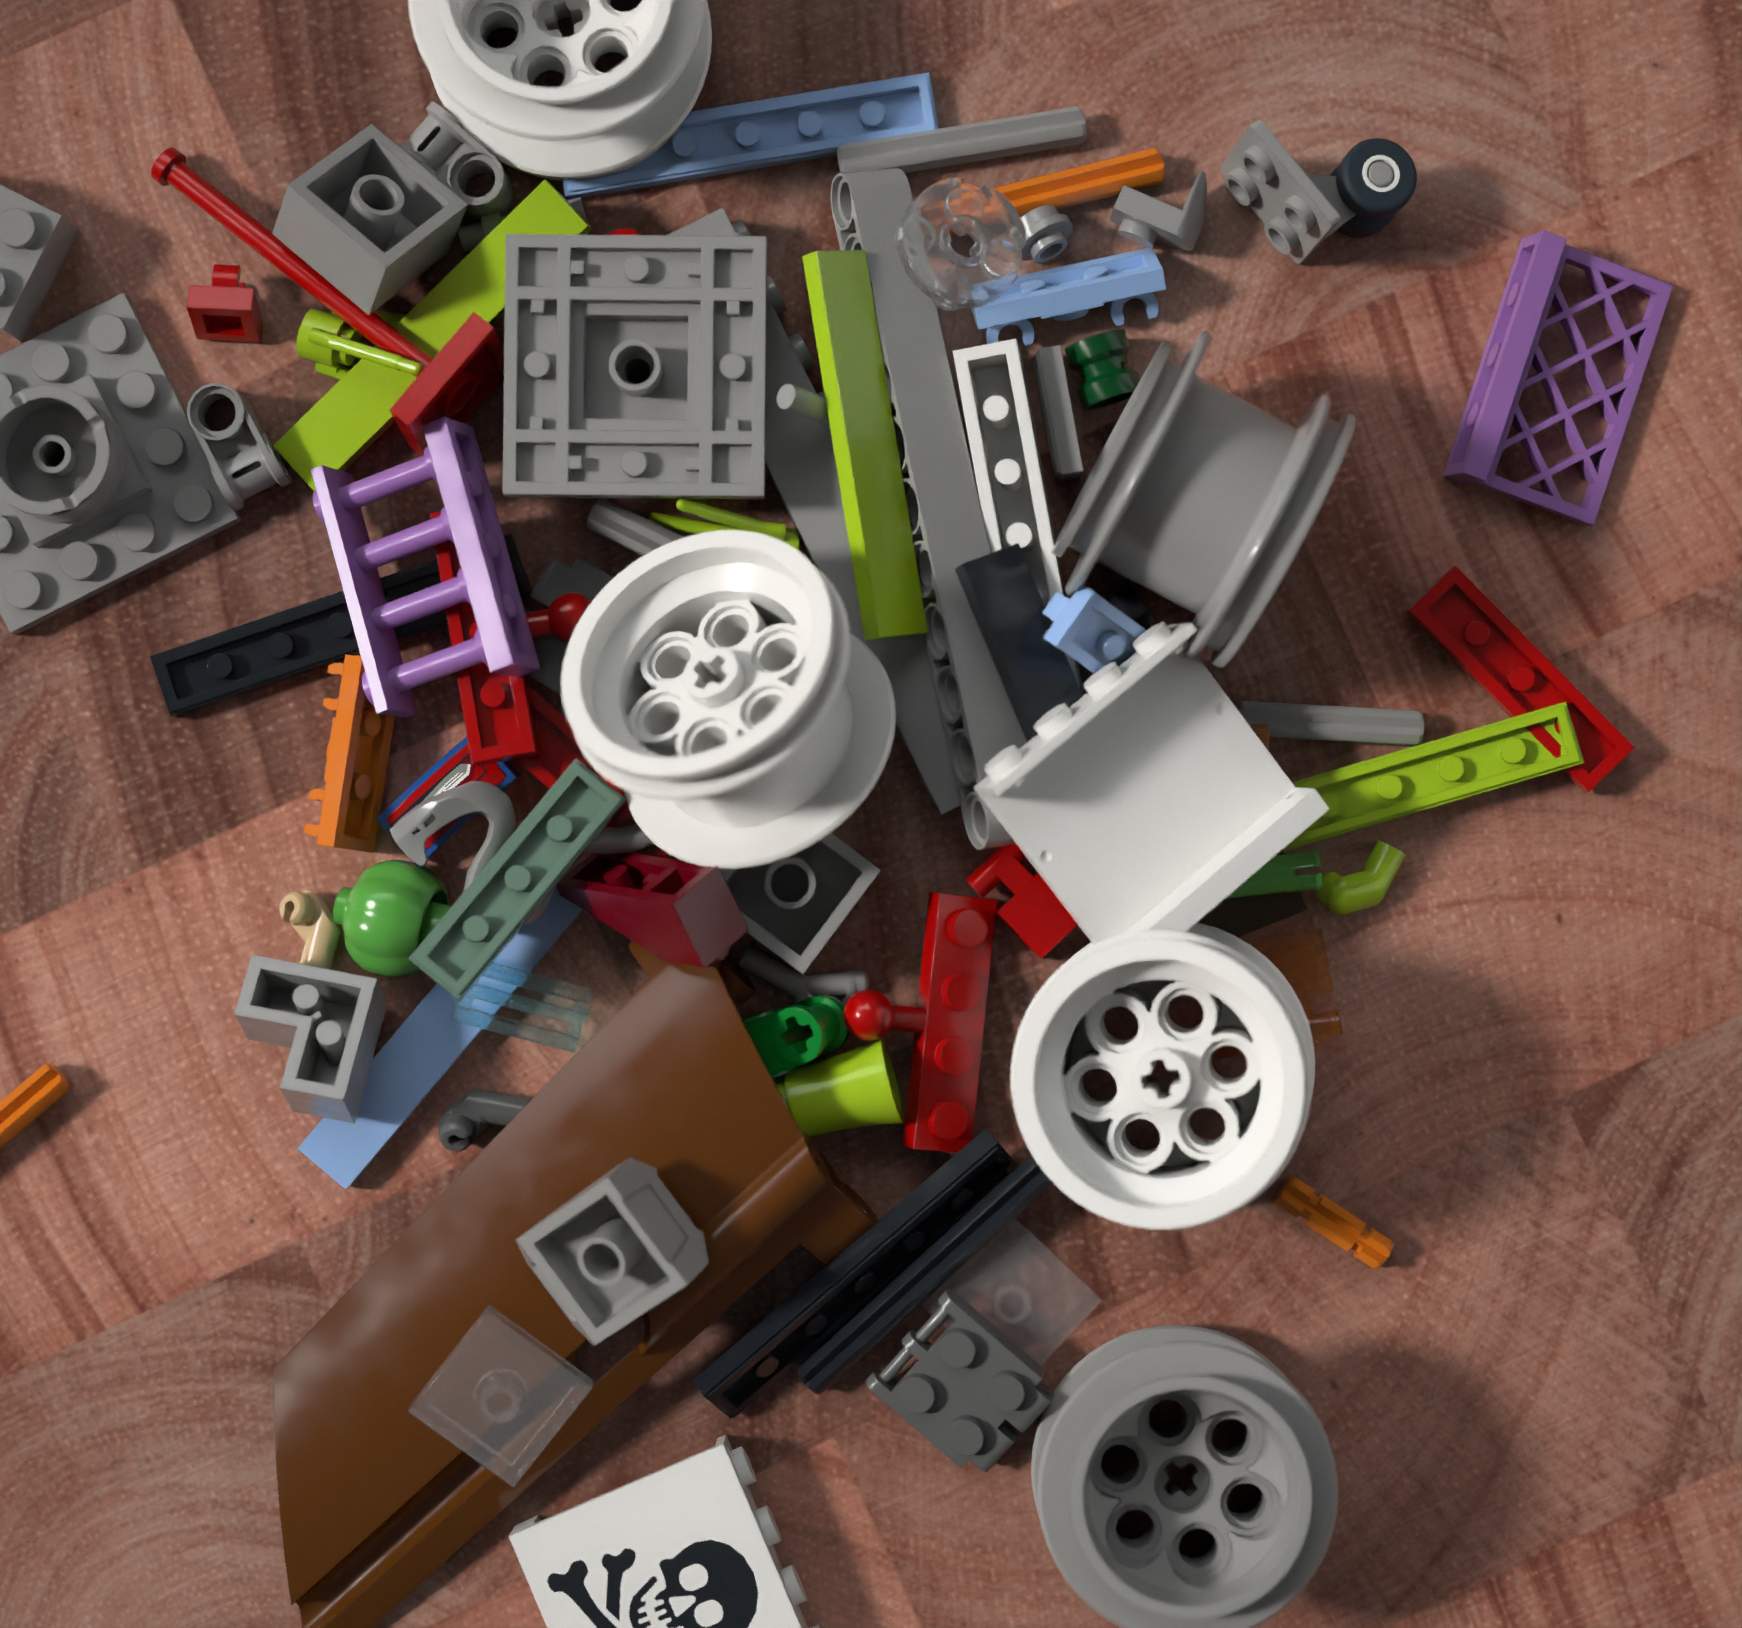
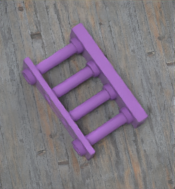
M447 417L423 425L428 445L424 449L423 456L354 482L352 474L321 465L311 469L316 487L313 493V504L318 517L327 528L365 672L362 674L363 689L369 702L375 707L377 714L403 718L416 715L417 712L410 689L483 662L489 666L490 672L513 677H520L540 670L474 428ZM433 479L438 483L445 506L441 510V516L370 542L361 507ZM449 540L455 544L461 568L458 570V577L394 601L386 602L377 567ZM465 601L472 605L478 626L473 639L403 664L394 631L395 627Z

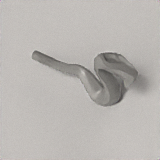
M471 781L424 800L401 817L392 826L390 832L398 847L416 864L424 866L428 862L425 844L430 836L461 816L469 814L485 816L489 822L486 839L467 871L464 892L514 833L517 823L513 805L503 791L485 781ZM638 824L619 828L605 827L583 854L632 853L654 845V843L644 834ZM554 889L524 925L542 918Z

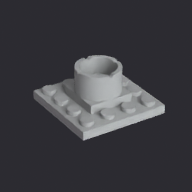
M506 234L503 495L505 497L765 499L767 237ZM636 367H646L650 370L649 378L641 384H634L628 381L629 373Z
M125 293L0 355V614L10 633L17 635L242 521L238 512H234L221 493L209 468L208 459L189 424L187 411L130 297ZM64 450V460L61 464L54 467L55 458Z

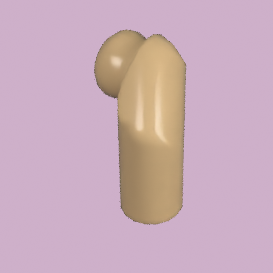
M303 890L300 892L292 891L286 894L280 903L279 912L282 920L285 923H291L305 943L299 964L331 970L341 936L340 925L334 923L333 914L323 898L314 892Z

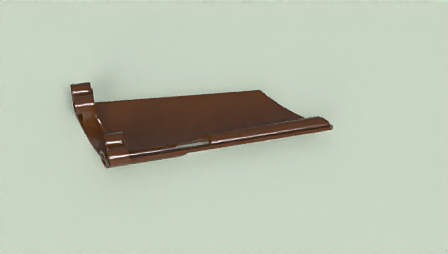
M631 941L628 947L649 979L583 1045L273 1368L276 1470L284 1556L291 1605L297 1603L299 1606L302 1628H372L800 1243L827 1265L879 1221L867 1203L850 1186L838 1178L832 1165L816 1148L806 1132H802L738 1011V1008L756 993V988L742 969L728 955L720 962L704 969L663 961L634 941ZM631 1157L657 1168L658 1177L694 1226L704 1232L709 1263L687 1286L642 1314L645 1324L643 1341L592 1387L588 1388L580 1381L575 1366L576 1351L587 1338L572 1325L526 1263L515 1240L579 1192Z

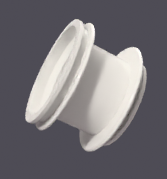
M408 0L410 21L415 41L430 71L435 89L446 111L463 125L464 131L493 154L497 160L518 171L540 178L562 181L565 179H575L578 181L612 175L642 162L658 151L678 131L681 123L686 119L696 103L709 68L712 49V27L707 0H642L637 8L627 12L614 10L609 6L611 0ZM562 18H570L575 34L570 37H562L558 21ZM507 27L518 32L516 40L505 48L496 49L486 44L488 36L498 28ZM606 53H620L627 58L608 73H601L594 68L598 58ZM548 70L558 71L565 76L562 85L558 88L532 86L535 78L540 73Z
M718 530L699 533L667 543L634 561L600 591L583 613L568 643L561 674L563 706L583 755L605 779L624 789L625 798L633 818L644 834L656 846L669 855L702 867L718 866L719 869L755 867L784 859L810 847L839 827L865 800L883 771L891 751L895 734L896 705L893 688L886 670L872 650L850 633L847 612L841 597L829 579L794 547L765 534L741 530Z
M1195 923L1186 932L1173 930L1131 932L1109 938L1094 945L1092 942L1086 945L1062 965L1046 981L1034 997L1019 1027L1011 1063V1093L1017 1123L1028 1149L1047 1177L1072 1200L1099 1216L1132 1227L1159 1230L1190 1228L1223 1218L1247 1205L1272 1184L1286 1167L1303 1134L1309 1114L1315 1080L1313 1038L1302 1004L1292 986L1280 970L1252 945L1235 935L1201 923ZM1184 994L1198 999L1204 1010L1203 1022L1192 1028H1183L1176 1025L1168 1012L1169 1001L1172 998ZM1122 1006L1134 1012L1139 1024L1137 1035L1124 1040L1114 1038L1108 1033L1104 1024L1106 1011L1112 1007ZM1223 1045H1232L1239 1048L1245 1054L1248 1061L1247 1070L1241 1076L1235 1078H1226L1219 1075L1211 1063L1212 1052ZM1155 1060H1164L1167 1070L1179 1071L1180 1077L1174 1079L1168 1093L1161 1092L1157 1082L1147 1083L1145 1075L1152 1072L1155 1067ZM1093 1068H1102L1109 1071L1117 1083L1116 1095L1106 1101L1090 1097L1083 1086L1084 1073ZM1204 1107L1215 1109L1224 1118L1226 1130L1215 1139L1199 1137L1190 1126L1189 1117L1193 1111ZM1139 1118L1149 1120L1159 1130L1160 1144L1154 1149L1146 1151L1133 1147L1126 1137V1124Z

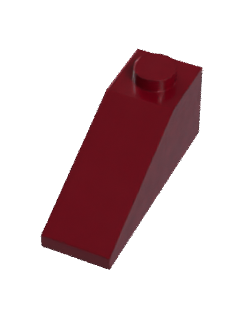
M592 853L566 874L556 886L561 896L667 962L705 969L723 960L730 951L729 947L749 931L718 866L702 867L682 860L636 853Z

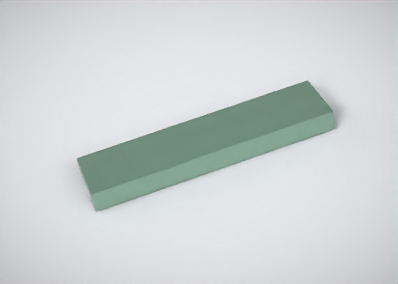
M575 758L408 959L457 1000L461 1001L626 803V798Z

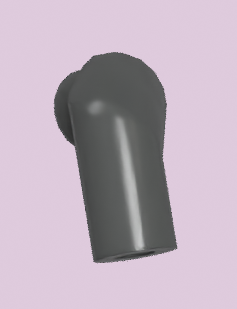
M473 1089L444 1111L438 1123L439 1140L448 1150L459 1152L465 1150L474 1139L492 1124L507 1126L531 1101V1098L483 1089Z

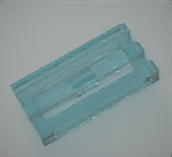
M493 962L481 977L575 1001L574 1008L569 1009L479 985V980L461 1001L457 1000L456 1004H453L450 1017L454 1022L575 1053L593 991L588 987ZM473 998L568 1023L566 1033L471 1009Z

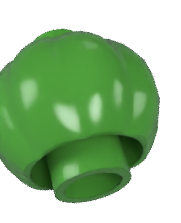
M388 860L376 863L366 869L352 888H341L334 903L333 921L335 924L342 925L346 950L353 961L364 970L389 978L408 977L422 971L408 958L452 906L448 905V892L445 885L434 872L414 862Z

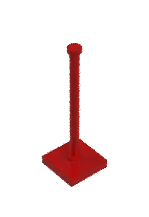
M170 147L166 149L155 160L150 175L156 182L162 186L171 184L379 349L418 362L423 366L421 374L414 375L416 377L415 381L389 410L411 449L418 455L423 456L424 449L428 447L423 425L443 417L466 424L503 381L504 349L494 327L475 312L471 314L440 352L432 358L375 312L367 315L272 234V231L187 166L186 156L176 148Z

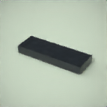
M1017 543L963 563L955 571L1027 742H1029L1038 735L1033 727L1042 716L1063 703L1068 708L1071 707L1083 695L1065 653L1043 638L1052 626V621L1042 613L1045 609L1044 602L1020 545Z

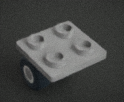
M1260 119L1247 128L1220 166V171L1224 175L1225 185L1232 197L1244 206L1249 205L1263 222L1265 234L1274 248L1284 255L1289 254L1297 264H1301L1310 257L1322 241L1336 230L1344 235L1356 238L1369 237L1380 232L1410 200L1417 183L1415 164L1408 152L1397 143L1382 138L1367 139L1355 145L1330 175L1306 174Z

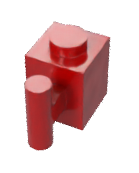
M1017 844L1000 846L966 881L982 898L998 883L1003 882L1014 895L996 911V914L1038 958L1042 959L1078 924L1040 874L1037 872L1032 876L1021 864L1026 856Z

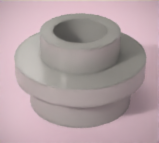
M1053 205L1037 207L1023 215L1013 225L1011 229V235L1015 240L1013 250L1020 260L1034 259L1036 263L1049 261L1067 247V238L1072 232L1073 224L1066 214H1058Z

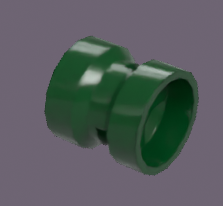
M1125 329L1096 334L1079 340L1064 349L1069 367L1077 371L1080 378H1085L1086 380L1078 390L1083 410H1094L1129 399L1140 381L1137 371L1124 367L1128 363L1126 355L1130 349Z

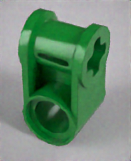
M826 994L816 995L778 1010L772 1008L743 1019L772 1078L790 1072L797 1068V1066L838 1049L846 1043L850 1036V1032L847 1030L843 1019L845 1005L836 997Z

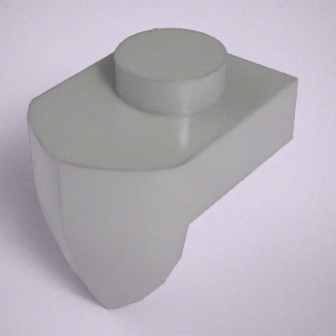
M1202 170L1199 171L1183 210L1123 185L1109 221L1120 226L1118 233L1122 237L1138 245L1153 247L1156 241L1177 250H1193L1203 228L1206 214V173Z

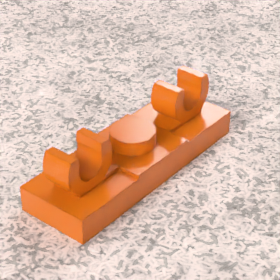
M345 654L344 663H332L328 667V673L342 676L340 692L337 699L324 698L323 700L325 708L336 711V718L333 717L330 741L326 751L327 761L323 780L326 781L325 789L316 788L309 792V799L323 802L319 825L305 824L304 832L309 836L317 837L316 845L374 853L379 821L376 818L381 812L395 716L376 713L375 707L369 702L363 689L362 674L365 672L362 657Z

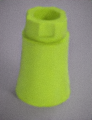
M883 1037L848 1052L813 1064L797 1067L785 1073L784 1076L773 1078L802 1132H806L809 1137L863 1126L902 1124L905 1122L903 1103L895 1069Z

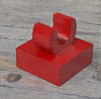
M214 264L211 286H189L187 310L197 339L260 343L263 319L254 288H246L245 282H239L241 267L239 265Z

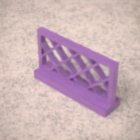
M1542 230L1521 239L1442 477L1463 485L1474 484L1582 525L1591 526L1595 523L1673 285L1565 244L1566 238ZM1565 263L1584 270L1595 294L1571 307H1568L1558 285ZM1603 278L1614 281L1617 284L1607 288ZM1629 287L1650 295L1642 321L1626 329L1611 295ZM1599 302L1613 336L1587 348L1572 314ZM1552 303L1556 314L1547 318ZM1560 321L1575 354L1548 367L1538 342L1544 328ZM1638 332L1635 344L1633 346L1629 336ZM1617 343L1627 368L1622 381L1605 388L1591 355ZM1579 362L1594 395L1567 408L1552 374ZM1532 363L1536 374L1527 378ZM1540 381L1555 414L1528 427L1518 403L1523 389ZM1618 392L1615 404L1613 405L1609 396ZM1598 403L1607 423V428L1603 440L1586 448L1571 415ZM1559 422L1574 455L1547 468L1533 438V434ZM1511 424H1513L1517 433L1507 438ZM1521 441L1535 474L1518 483L1496 476L1495 472L1503 449ZM1598 452L1595 464L1593 465L1590 456ZM1577 462L1588 484L1581 507L1562 500L1551 475ZM1540 482L1544 493L1531 489L1529 486Z

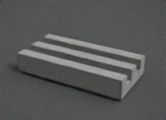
M1061 346L1040 348L1035 353L1033 367L1054 480L1057 479L1059 483L1080 479L1083 466Z

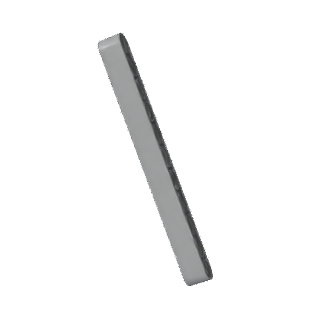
M899 168L840 172L835 175L831 185L830 202L840 251L866 250L928 633L923 635L968 838L976 849L1016 844L973 788L988 776L984 770L985 765L994 756L1011 745H1015L1019 750L1027 743V740L955 571L963 563L990 554V548L910 185L904 171Z

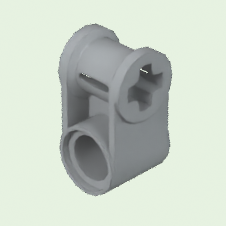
M432 101L426 107L428 116L404 144L400 142L395 144L468 204L465 211L467 215L481 220V215L496 211H500V214H503L512 201L513 189L511 181L501 163L493 154L464 131L463 125L451 114ZM490 173L495 176V184L492 190L485 196L476 198L465 194L466 185L474 175Z
M218 383L204 385L193 393L187 406L189 424L208 459L209 468L221 493L234 512L244 507L245 499L276 483L282 487L292 483L279 452L273 447L272 440L264 432L251 404L243 395L225 384ZM220 399H230L234 403L236 410L232 425L222 431H212L206 421L210 405Z

